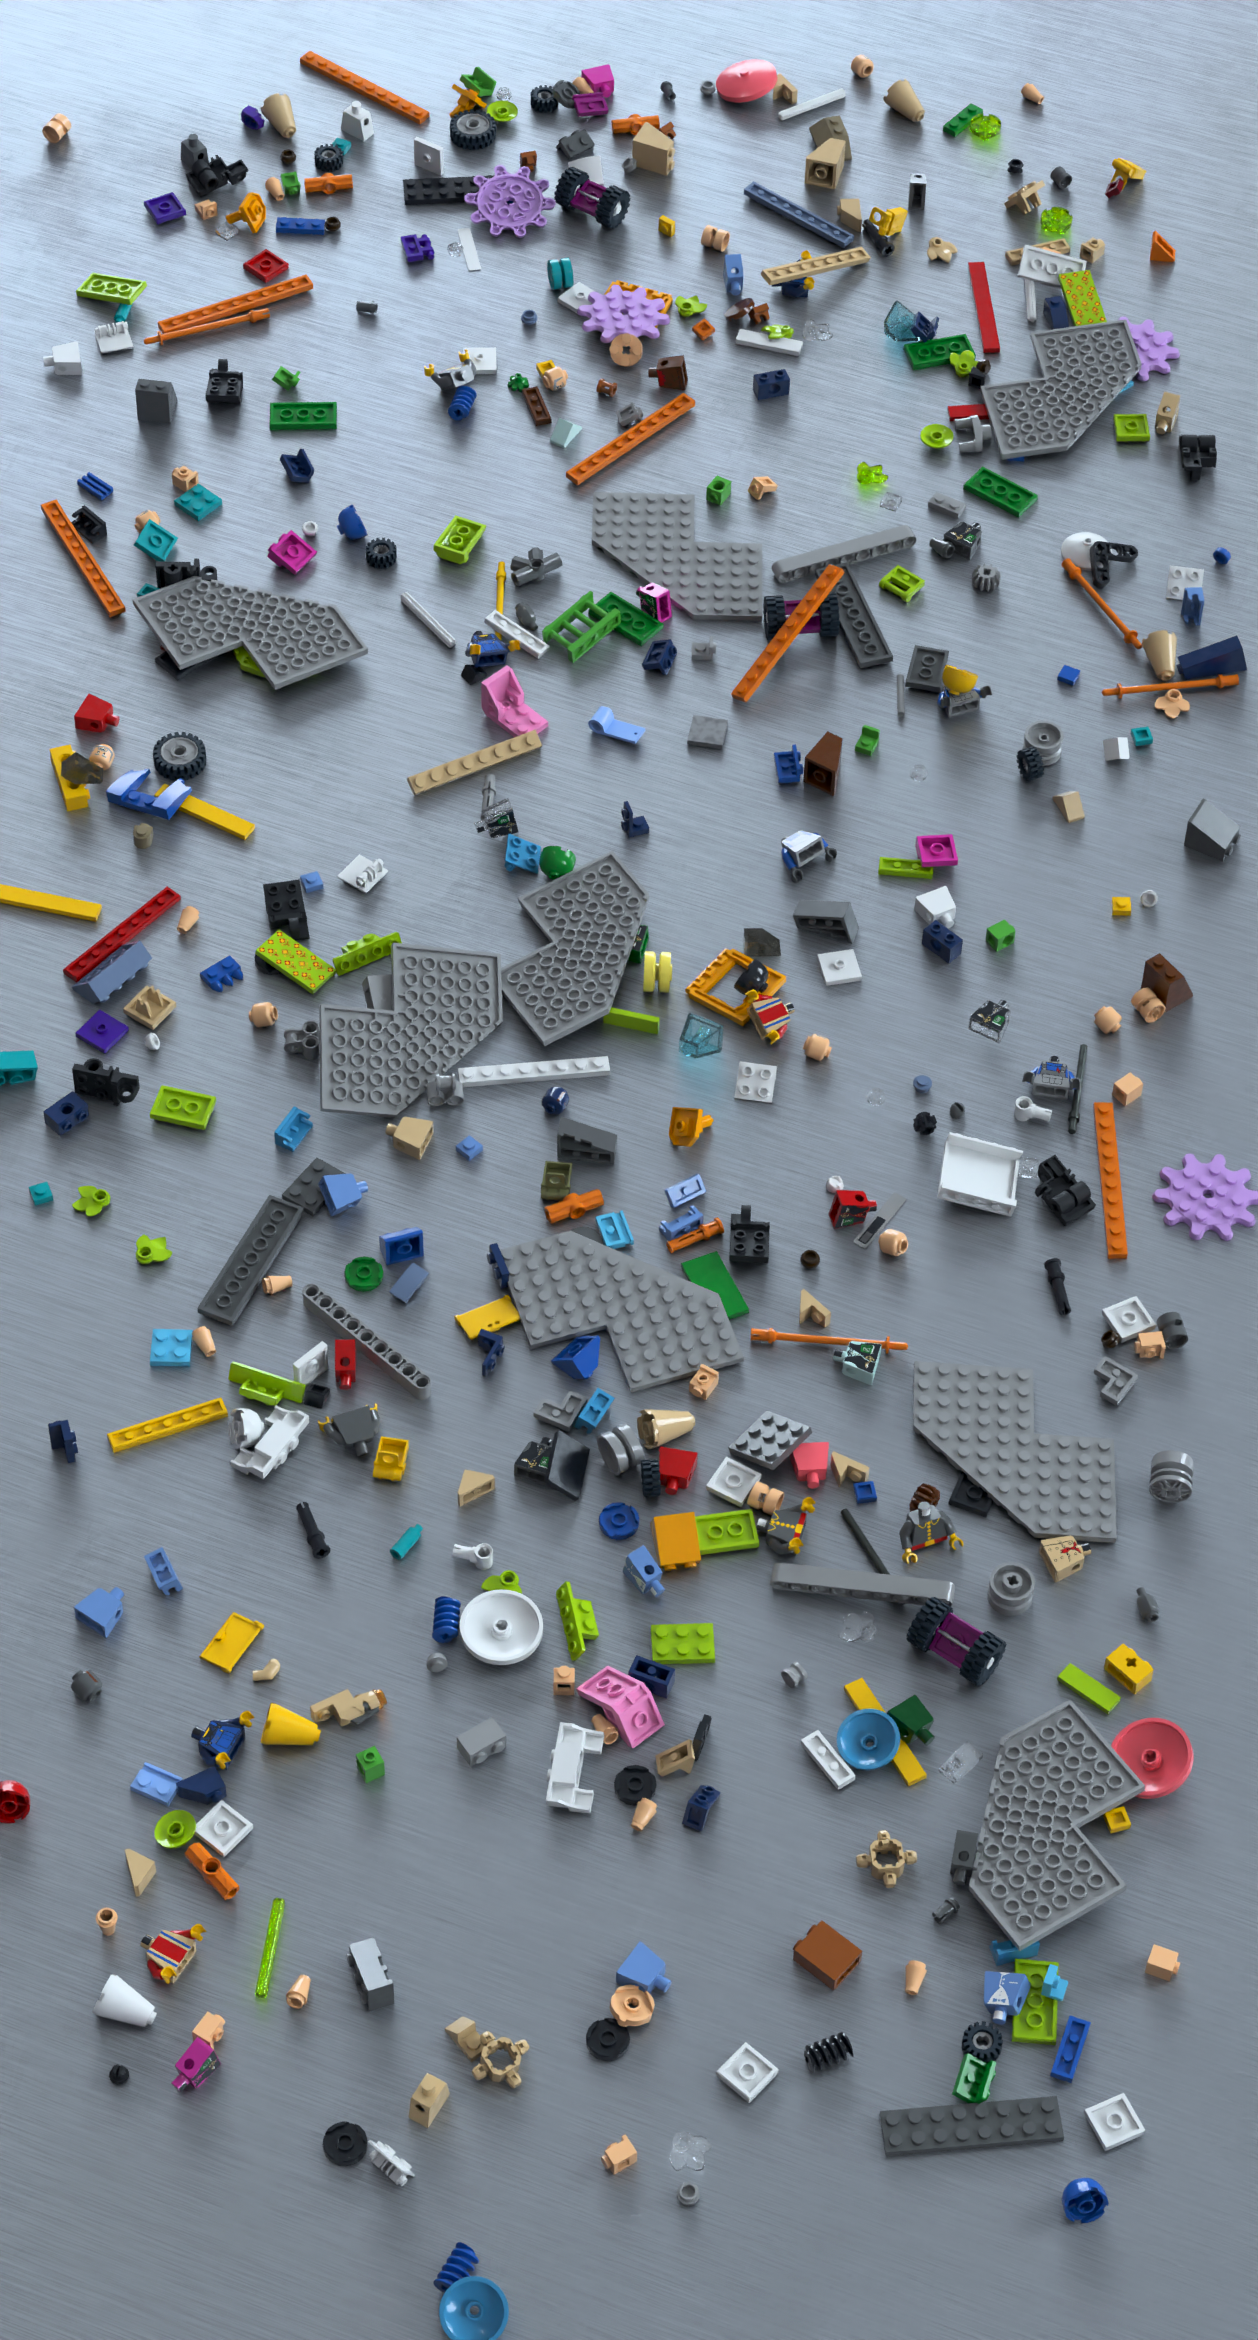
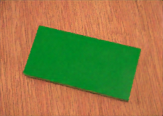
M966 334L927 340L925 343L923 341L909 343L903 346V350L913 370L951 364V353L961 355L965 350L972 351L976 358V354Z
M337 402L270 403V430L337 429Z
M983 466L963 485L964 490L1018 518L1038 500L1037 494Z
M609 592L596 603L598 607L607 613L611 612L614 608L618 609L621 614V623L613 630L639 646H643L663 629L664 624L613 592ZM591 609L588 610V614L599 621L603 619Z
M717 1251L681 1263V1268L688 1281L719 1294L729 1320L749 1313L747 1304Z

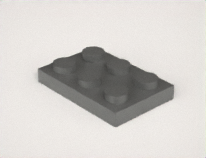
M915 645L905 687L940 692L943 671L947 664L949 651Z
M316 1157L282 1194V1199L304 1207V1212L313 1217L326 1204L318 1185L322 1177L346 1173Z

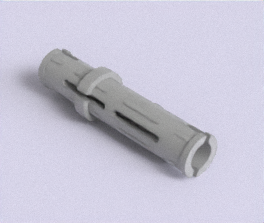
M493 774L485 775V783L482 788L481 820L483 822L492 821L493 800L496 794V777Z

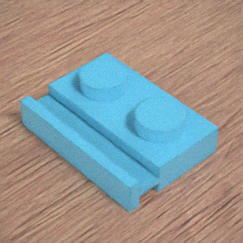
M622 1210L620 1213L615 1214L613 1212L595 1217V1222L605 1246L617 1249L625 1247L627 1244L634 1245L633 1236Z

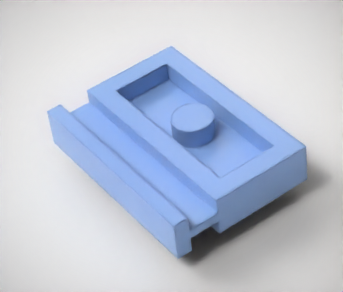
M145 1762L142 1770L140 1769L130 1785V1789L168 1807L177 1793L176 1783L183 1780V1778Z

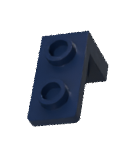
M624 801L623 809H621L623 821H621L622 830L626 831L629 838L649 833V826L644 815L633 818V812L628 801Z
M481 1329L478 1334V1346L484 1350H490L482 1364V1376L486 1377L489 1371L492 1372L494 1370L496 1359L498 1356H502L505 1346L503 1345L502 1336Z
M701 1785L687 1803L682 1824L702 1831L709 1809L719 1798L721 1792L715 1790L712 1786Z

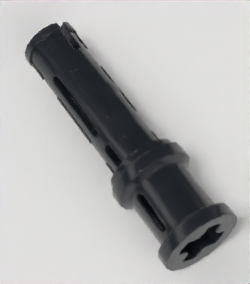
M869 219L864 220L862 227L873 238L875 246L881 250L883 256H890L894 252L895 246L888 242L889 240L885 235L878 234L879 230Z
M1052 1258L1044 1263V1268L1048 1271V1282L1053 1286L1059 1314L1064 1315V1310L1065 1315L1071 1312L1064 1286L1065 1275L1061 1271V1260Z
M303 1502V1508L301 1503L296 1506V1510L308 1534L307 1542L312 1546V1554L314 1558H324L331 1551L324 1541L325 1535L318 1529L309 1504Z

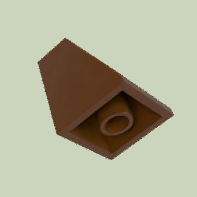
M828 731L805 756L803 782L832 796L836 794L843 738Z
M1160 953L1145 961L1141 989L1148 987L1155 993L1157 998L1166 1007L1164 1013L1193 997L1185 977Z

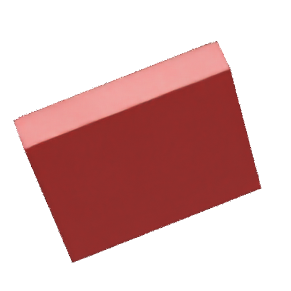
M267 249L243 264V269L265 283L289 268V263Z

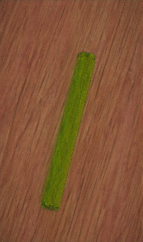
M274 1898L255 1990L257 1998L264 1999L268 1994L285 1907V1900L282 1898Z

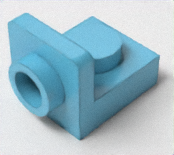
M1050 1964L1043 1982L1041 1995L1062 2001L1068 1981L1061 1979L1057 1975L1058 1966Z

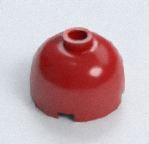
M15 1780L1 1781L0 1822L15 1823L14 1819H24L30 1810L28 1790Z

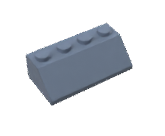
M140 940L123 944L71 988L91 1003H103L110 998L109 994L111 992H116L123 987L122 983L133 979L136 976L134 973L145 969L152 957Z

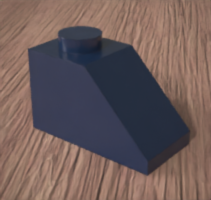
M1061 296L1045 298L1043 314L1051 330L1069 327L1066 306Z
M215 1766L176 1783L177 1795L180 1798L206 1805L217 1803L227 1796L226 1785Z

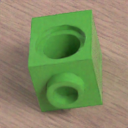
M717 475L707 486L706 500L721 506L731 494V481Z
M1004 919L987 928L986 942L998 952L1014 943L1015 928Z
M375 1746L356 1754V1767L365 1783L385 1775L384 1761Z

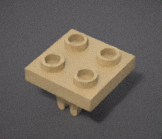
M1043 180L1037 183L1033 181L1008 196L1009 200L1004 203L1005 207L1009 208L1016 204L1025 215L1031 212L1026 198L1029 199L1035 208L1040 206L1042 203L1037 191L1045 186Z
M146 986L123 1008L124 1014L154 1030L176 1008V1002L161 994L159 989L154 990V986Z

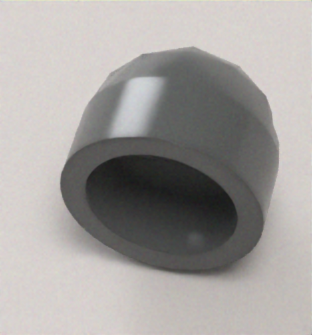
M960 1102L952 1104L950 1116L955 1119L964 1117V1105Z

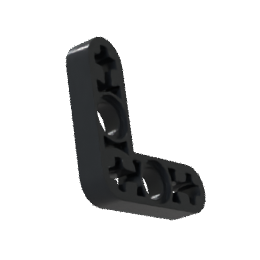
M1103 541L1094 542L1090 548L1092 582L1094 586L1102 589L1109 583L1108 560L1131 563L1137 558L1138 550L1132 545ZM1110 549H1115L1118 555H1113ZM1096 562H1101L1103 564V568H1099L1096 565Z

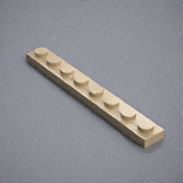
M862 247L764 269L761 272V276L770 286L867 263L871 257Z
M536 730L410 776L407 778L413 795L541 748L542 744Z

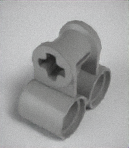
M307 1021L303 1024L302 1029L290 1028L284 1031V1038L286 1039L284 1050L286 1052H303L304 1057L308 1060H315L319 1057L320 1035L317 1022Z
M455 1073L446 1076L436 1074V1081L430 1082L427 1085L428 1104L437 1107L447 1102L451 1106H459L464 1102L463 1084L455 1081Z

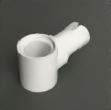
M1026 1096L1017 1098L1014 1116L1017 1120L1027 1121L1034 1117L1050 1121L1052 1110L1036 1106Z
M482 1543L476 1547L454 1545L452 1557L470 1560L481 1570L489 1569L493 1565V1549L489 1544Z

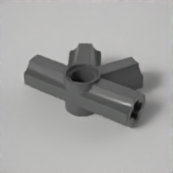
M534 547L528 551L529 560L514 556L510 567L515 572L511 573V578L517 587L531 580L541 581L545 578L546 573L563 566L560 555L554 553L543 558V550Z

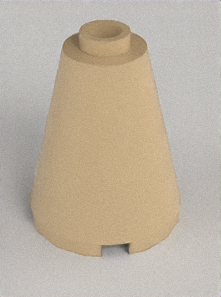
M906 79L895 82L887 90L888 95L887 97L884 95L883 101L913 122L921 121L925 110L910 83Z
M273 94L263 101L264 105L260 107L261 112L283 137L290 138L296 132L290 98L286 94Z
M1167 630L1152 632L1148 634L1146 640L1145 638L1142 640V646L1158 679L1168 681L1175 674L1177 637L1175 633L1169 634Z
M645 1409L639 1412L642 1414L637 1418L638 1434L640 1439L645 1440L646 1444L643 1445L647 1449H654L692 1431L693 1426H695V1418L688 1411Z

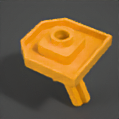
M455 84L451 87L461 94L457 101L458 106L449 115L451 118H454V115H458L459 112L464 113V110L469 112L476 104L482 108L486 107L487 104L481 101L477 96L478 93L470 89L468 91Z
M250 192L239 206V211L226 215V221L232 224L243 220V222H247L252 233H257L266 219V207L259 194Z
M673 1107L668 1134L673 1145L691 1147L699 1138V1133L703 1132V1128L712 1125L713 1118L710 1115L702 1116V1109Z

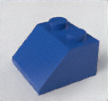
M418 1227L406 1228L402 1231L379 1236L380 1250L386 1266L424 1256L423 1231Z

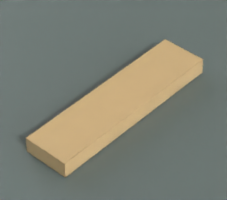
M1064 238L1032 245L1040 249L1046 247L1061 252V254L1070 253L1071 249ZM1023 248L1005 252V257L1011 266L1020 264Z

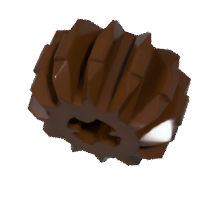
M921 1484L917 1487L916 1492H914L911 1498L912 1500L909 1504L910 1512L918 1510V1504L921 1502H928L936 1507L940 1499V1491L929 1484Z

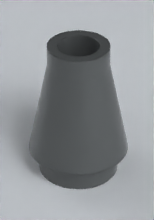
M937 538L930 540L929 546L943 558H950L953 555L955 547L951 542Z

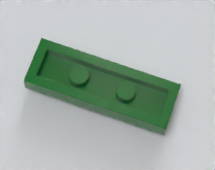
M972 103L943 125V131L956 137L983 115V109Z

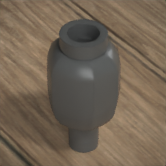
M523 602L517 604L515 607L516 616L524 626H530L533 631L537 630L536 616L531 607Z
M1144 1587L1138 1588L1136 1590L1139 1596L1137 1598V1606L1140 1614L1148 1622H1155L1159 1618L1157 1602L1152 1595L1146 1593Z

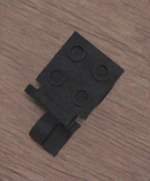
M215 155L216 159L211 157V162L206 163L205 160H197L192 165V171L187 173L186 177L197 194L202 197L228 184L227 180H229L231 185L236 184L237 181H242L246 177V172H248L244 162L239 160L227 166L221 157L219 158L218 155Z
M218 359V369H211L209 371L206 401L208 403H223L224 401L225 403L241 404L243 372L228 371V360Z
M1181 434L1179 436L1182 468L1190 470L1191 480H1200L1202 467L1216 468L1217 451L1215 448V435L1197 436Z
M194 558V565H191V562L156 561L157 588L160 589L193 576L202 577V580L210 582L211 579L218 581L217 569L213 566H206L200 571V561L198 558Z
M300 880L263 884L270 928L289 925L290 937L295 941L310 939Z
M97 1058L88 1059L84 1065L74 1063L72 1068L75 1093L98 1097L99 1099L112 1100L113 1098V1105L119 1106L120 1102H132L140 1089L138 1076L119 1072V1067L113 1070V1066H110L108 1070L103 1069L102 1061ZM124 1092H130V1093H131V1094L128 1095V1096H123V1093H124Z
M1053 1155L1039 1165L1038 1176L1043 1183L1037 1186L1035 1195L1037 1197L1042 1195L1041 1198L1062 1224L1067 1226L1093 1210L1096 1204L1090 1198L1091 1192L1087 1184L1083 1181L1077 1182L1075 1180L1076 1175L1074 1173L1070 1175L1071 1169L1067 1170L1057 1156Z
M741 1205V1214H731L729 1261L768 1263L770 1222L751 1221V1205Z

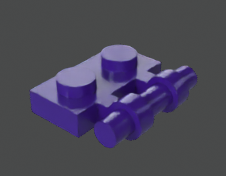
M416 234L401 236V244L408 262L423 260V255H426L429 260L434 259L435 252L433 247H431L430 238L426 234H423L421 238H417Z

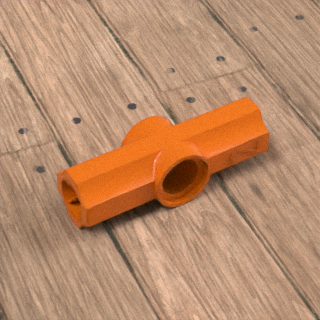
M632 114L625 119L612 120V133L631 132V134L637 135L645 122L659 129V116L640 117L638 114Z
M324 173L321 177L304 178L305 193L323 191L326 194H332L336 190L353 188L352 174L334 176L332 173Z
M598 1189L581 1195L571 1193L565 1196L563 1201L544 1207V1212L550 1223L567 1217L577 1219L583 1216L587 1210L604 1205L601 1191Z
M200 1842L193 1843L188 1847L185 1857L202 1874L203 1880L210 1884L224 1900L233 1898L240 1889L239 1885L221 1867L220 1861L212 1857Z

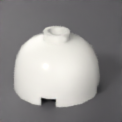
M233 1409L230 1413V1416H233V1420L228 1423L231 1444L236 1443L235 1449L254 1446L264 1433V1423L258 1414L250 1409Z

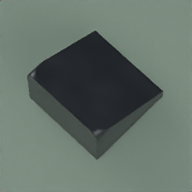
M974 366L969 373L968 386L980 389L981 386H985L986 376Z
M465 665L461 673L462 678L469 685L475 684L488 676L481 667H474V665Z
M312 1383L305 1391L304 1404L322 1409L330 1389Z

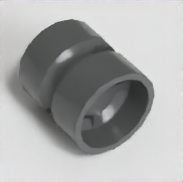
M1167 1312L1157 1319L1156 1324L1159 1331H1162L1166 1348L1176 1349L1188 1342V1335L1179 1313Z

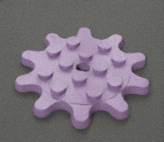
M497 165L494 168L495 176L493 178L487 179L481 175L474 177L473 182L479 188V191L466 194L464 200L468 205L478 208L476 212L471 214V221L474 224L481 222L490 223L489 231L493 237H498L503 230H512L517 238H523L526 234V226L535 225L543 228L547 224V220L541 215V211L552 210L556 202L554 199L546 198L542 195V192L548 189L549 181L546 179L531 181L529 179L530 169L528 167H521L517 173L509 174L503 165ZM511 200L514 203L508 205L506 202Z
M613 285L610 292L606 295L590 292L588 300L593 304L581 305L577 310L578 315L589 318V320L583 323L582 330L586 332L600 331L602 333L600 340L603 343H610L615 337L624 333L632 334L637 338L643 335L656 339L660 336V333L655 326L669 324L670 318L667 314L657 312L665 308L663 299L649 300L645 298L647 293L644 288L639 287L634 292L622 291L619 285Z
M1120 317L1119 320H1127L1142 364L1140 371L1136 374L1139 381H1147L1149 379L1148 373L1152 370L1162 374L1169 373L1170 366L1165 360L1177 359L1180 356L1177 348L1166 345L1173 341V334L1170 331L1156 332L1153 321L1149 319L1140 325H1134L1129 322L1128 318Z
M1186 1154L1182 1159L1184 1169L1174 1170L1170 1167H1164L1160 1171V1178L1166 1181L1169 1187L1157 1189L1153 1193L1152 1198L1155 1202L1165 1203L1171 1208V1211L1163 1218L1164 1223L1169 1226L1180 1222L1186 1223L1190 1227L1189 1237L1191 1239L1200 1240L1206 1231L1212 1230L1218 1234L1220 1239L1229 1241L1233 1237L1231 1230L1233 1224L1239 1223L1246 1227L1255 1225L1256 1219L1254 1215L1248 1212L1246 1208L1249 1205H1258V1191L1248 1190L1244 1186L1251 1179V1173L1248 1169L1242 1168L1238 1171L1226 1169V1160L1221 1154L1215 1155L1212 1161L1207 1164L1199 1162L1193 1154ZM1211 1193L1212 1198H1205L1203 1195Z

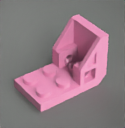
M508 665L481 682V704L483 711L487 717L510 735L517 737L536 730L538 734L548 727V721L524 703V692L512 668Z
M606 1666L576 1688L579 1696L603 1708L607 1720L617 1727L620 1737L632 1749L665 1725L652 1693L646 1685L610 1666Z

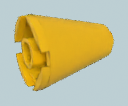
M270 1703L261 1737L262 1744L313 1745L314 1741L318 1742L321 1730L317 1729V1724L276 1703Z

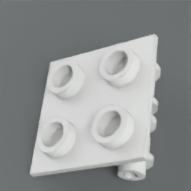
M118 322L116 327L112 323V328H110L109 324L95 328L94 333L101 353L134 348L128 332L127 322Z
M1170 565L1166 598L1183 600L1185 588L1202 587L1204 569Z
M359 854L337 878L367 893L388 870L383 868L384 862L381 859H375L372 862Z
M740 1061L734 1098L772 1103L777 1066Z
M371 2140L368 2141L376 2149L369 2155L371 2162L380 2168L382 2172L386 2171L385 2175L389 2176L396 2185H405L408 2180L406 2178L407 2175L415 2176L410 2171L412 2166L404 2159H399L395 2156L396 2152L390 2146L384 2145L380 2141L377 2143Z

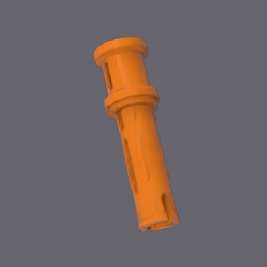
M716 1217L710 1223L700 1224L698 1229L667 1241V1248L670 1253H673L702 1239L707 1241L718 1233H724L723 1224Z

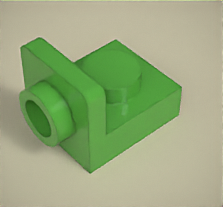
M864 725L862 727V734L855 745V751L871 756L879 743L880 730Z

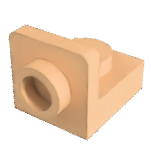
M208 199L194 204L196 212L203 220L218 215L217 203L215 201L210 202Z
M768 476L753 477L748 492L756 500H760L764 492L776 491L778 485Z

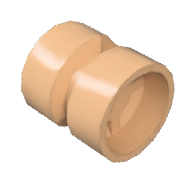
M56 114L43 127L42 133L49 142L57 143L71 129V123L63 114Z
M707 225L702 233L701 245L710 248L713 246L715 250L724 252L729 243L730 232L722 229L718 230L716 227Z
M1148 987L1140 989L1131 999L1132 1005L1148 1023L1158 1020L1165 1012L1166 1007Z
M757 1481L750 1492L747 1505L757 1510L763 1508L764 1513L772 1516L775 1510L780 1509L784 1499V1492L775 1488L770 1490L768 1485Z

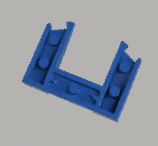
M150 769L130 770L120 776L106 790L108 802L170 820L192 792L191 787L184 785L185 782L182 778L171 784L159 797L136 791L151 773Z

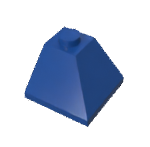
M598 1335L576 1337L551 1360L552 1364L573 1379H588L592 1376V1371L598 1367L600 1337Z

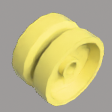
M645 951L643 992H653L655 981H659V992L669 993L670 981H672L671 952H661L659 963H656V953L654 951Z

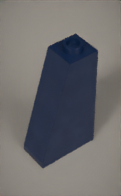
M1238 636L1178 656L1179 664L1176 665L1179 674H1183L1185 680L1247 670L1243 648Z

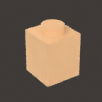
M1130 1072L1114 1083L1112 1096L1124 1106H1127L1141 1096L1143 1083Z
M1154 1944L1145 1973L1170 1982L1172 1974L1177 1975L1180 1967V1962L1177 1961L1179 1953Z

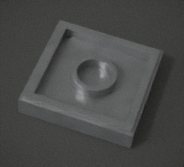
M693 715L687 744L722 749L728 720Z

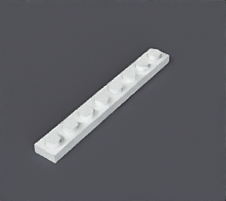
M608 1056L458 1068L459 1082L463 1084V1087L610 1075Z

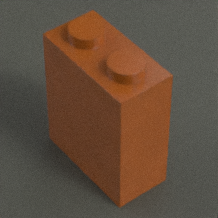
M821 1920L817 1926L815 1924L811 1926L803 1940H798L794 1945L793 1960L834 1991L861 1962L863 1951Z

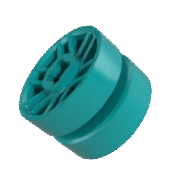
M569 257L560 258L559 262L557 259L548 260L547 271L551 289H561L562 286L564 288L573 287V270Z

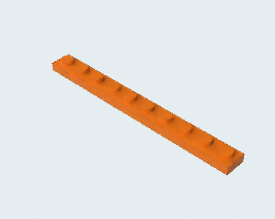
M308 51L300 57L301 64L419 125L430 117L429 111L312 51Z
M305 274L159 321L158 328L162 334L206 324L313 289V283Z
M682 393L568 470L566 478L576 485L581 484L693 408L695 400Z
M57 499L41 504V510L109 617L126 612L121 599Z
M831 564L826 567L732 691L731 695L734 699L745 703L749 700L845 572L842 568Z
M1094 1102L1093 1112L1107 1258L1127 1259L1128 1251L1113 1102Z

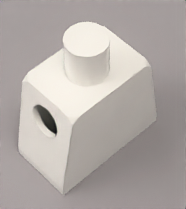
M359 101L352 102V105L343 112L341 130L362 141L367 140L374 134L370 112L361 108Z
M78 341L53 346V356L43 357L44 367L54 366L55 374L82 375Z
M946 886L915 897L914 910L929 925L935 920L948 929L954 925L953 919L955 918L956 906Z

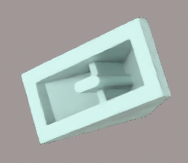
M559 418L550 442L565 448L582 430V427Z

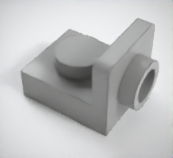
M633 402L616 411L622 427L636 419L639 422L643 420L642 416L644 414L641 408H637Z
M710 636L709 643L692 642V660H712L713 653H716V643H713V636Z

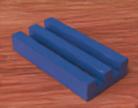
M90 472L87 473V476L84 475L82 480H77V484L101 501L113 493L112 486Z

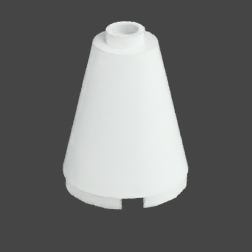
M112 1974L105 1984L92 2013L96 2016L141 2027H146L147 2024L152 2025L157 2015L154 2012L155 2007L119 1976Z

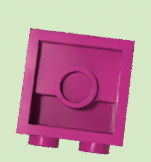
M290 530L287 534L283 533L277 544L273 543L268 548L269 553L267 557L277 566L281 567L283 565L296 575L316 555L317 551Z
M952 834L917 836L915 847L922 867L958 865V857Z

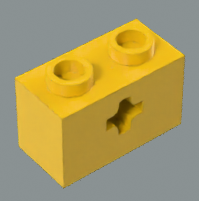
M1121 1644L1107 1656L1104 1669L1134 1695L1152 1680L1154 1671L1147 1661H1143L1132 1648H1128L1125 1644Z

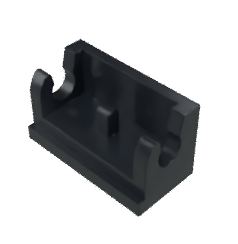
M85 505L72 514L73 518L78 516L77 519L71 522L74 528L92 544L107 536L106 522Z

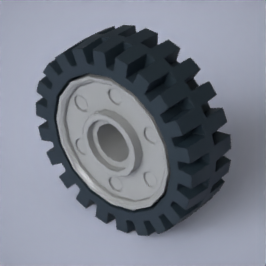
M470 109V112L464 110V113L459 112L458 115L455 114L454 118L452 117L450 121L451 140L458 147L463 146V149H467V147H469V150H473V148L479 150V147L483 149L485 145L488 147L490 143H493L496 138V122L493 116L491 117L489 113L486 114L485 111L480 113V110H476V112H474V109Z
M174 732V736L170 733L167 734V738L165 736L161 737V740L157 741V745H154L153 750L154 766L160 775H163L166 779L170 776V780L173 781L175 778L177 780L179 778L189 780V776L194 778L195 774L199 775L204 770V766H206L205 745L196 735L193 737L191 733L186 736V732H182L181 735L178 732Z

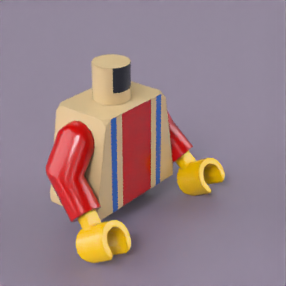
M754 989L745 993L750 998L747 1002L752 1003L746 1010L761 1039L765 1040L769 1037L771 1045L777 1040L782 1039L788 1029L787 1024L791 1021L789 1014L795 1012L793 1004L789 1002L783 1005L779 997L773 998L772 996L758 994Z
M196 1924L188 1930H162L156 1939L149 1935L143 1937L140 1946L148 1950L146 1952L147 1967L154 1979L164 1980L167 1984L170 1982L174 1984L196 1953V1943L194 1940L197 1939L200 1942L203 1939L200 1934L206 1932L201 1924Z

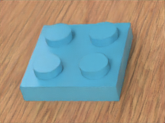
M153 1329L150 1366L190 1367L193 1330Z

